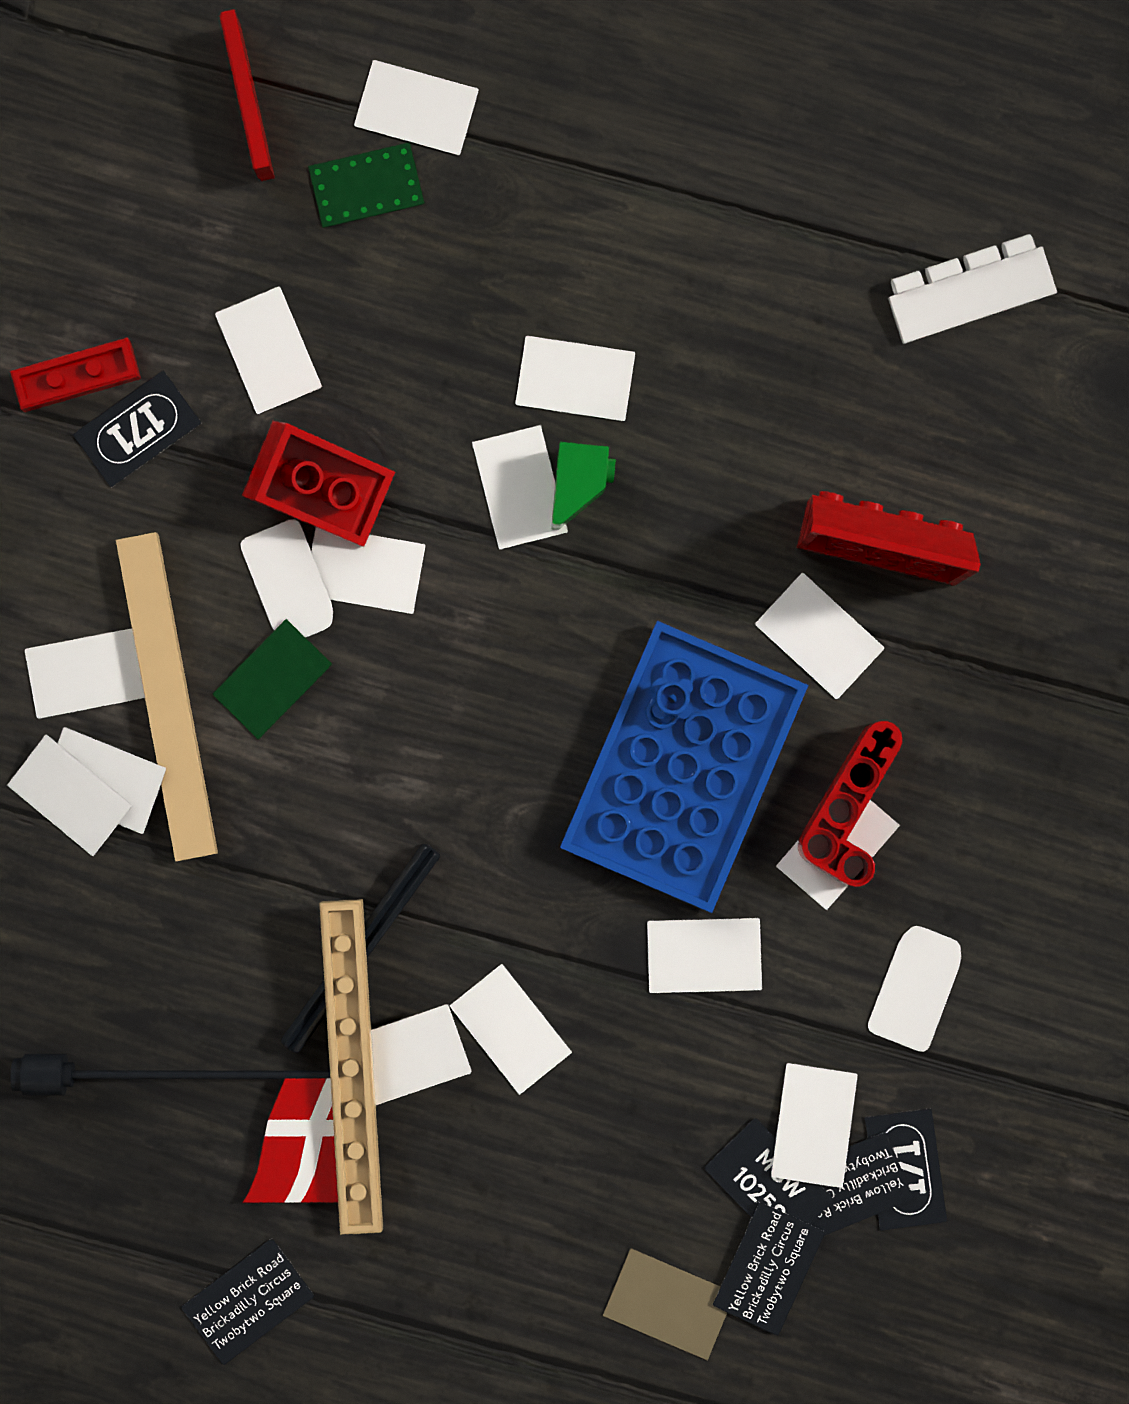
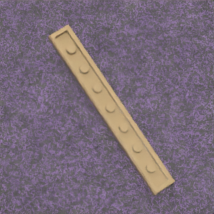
M154 532L116 540L157 765L166 768L161 787L175 862L217 854L218 849L159 534Z
M363 899L320 902L340 1235L381 1233L383 1230Z

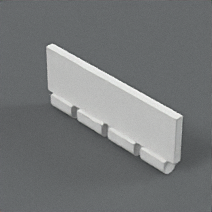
M1028 234L1002 243V252L1005 258L1001 260L998 248L994 245L964 255L963 260L966 272L962 271L958 258L925 268L929 283L927 285L924 284L920 271L891 279L894 295L890 296L888 300L902 343L906 344L1056 294L1057 290L1043 246L1036 248L1032 236Z

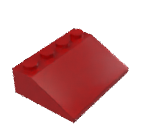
M821 491L819 496L812 495L807 502L797 544L799 549L954 586L979 572L981 563L974 533L962 531L963 525L948 520H939L938 525L923 521V515L916 512L901 510L899 515L883 512L884 506L878 503L860 501L859 506L843 502L844 497L842 495Z

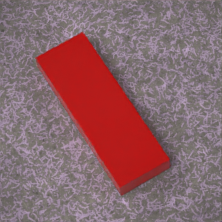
M128 337L10 371L19 405L23 412L141 379L132 344Z

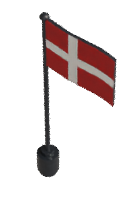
M24 1054L23 1058L13 1059L11 1066L12 1091H21L23 1096H64L67 1087L74 1086L75 1079H285L268 1119L256 1176L243 1203L338 1202L330 1071L75 1070L74 1062H68L67 1054Z

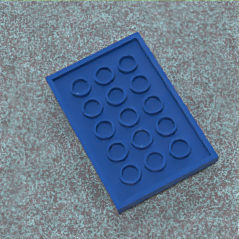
M657 621L560 848L712 913L808 685ZM664 678L668 682H678L680 679L686 678L691 681L693 691L690 693L689 704L692 706L693 712L689 718L680 719L678 716L667 715L663 719H658L653 715L652 707L656 702V693L652 690V685L655 680ZM670 695L668 699L671 703H674L677 698L675 695Z

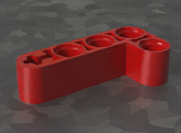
M878 721L864 728L798 840V852L806 862L841 883L856 887L867 884L875 873V863L872 857L864 850L847 841V838L901 748L902 734L894 723ZM885 731L887 733L885 740L890 744L888 747L879 748L874 754L873 758L880 760L878 765L873 759L861 756L860 753L861 751L865 754L871 753L877 743L872 737L873 733L877 734ZM856 764L864 765L870 773L869 781L863 787L856 786L850 779L851 769ZM836 799L845 801L849 807L848 817L840 823L835 822L829 814L830 804ZM817 834L823 835L828 842L827 853L820 858L813 857L808 850L809 840ZM851 856H858L862 860L864 867L862 874L855 879L848 878L844 872L845 861Z

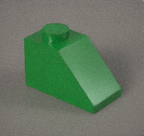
M560 442L551 529H561L604 493L606 483L614 482L616 459L608 458V446Z

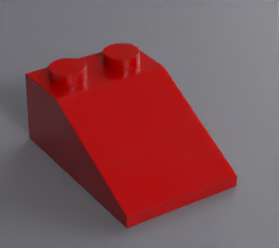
M273 420L242 496L364 547L395 472L288 423Z

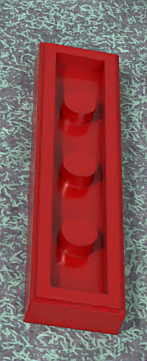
M235 9L221 12L219 17L253 169L261 181L274 179L275 176L241 24Z

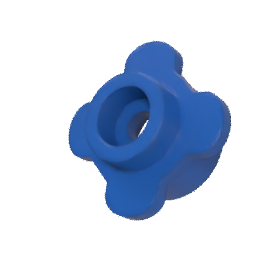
M664 678L655 680L652 685V690L656 693V702L652 707L653 715L658 719H663L667 715L678 716L680 719L689 718L693 712V708L689 704L690 693L693 691L691 681L686 678H682L678 682H668ZM670 695L676 696L677 699L674 703L669 701Z

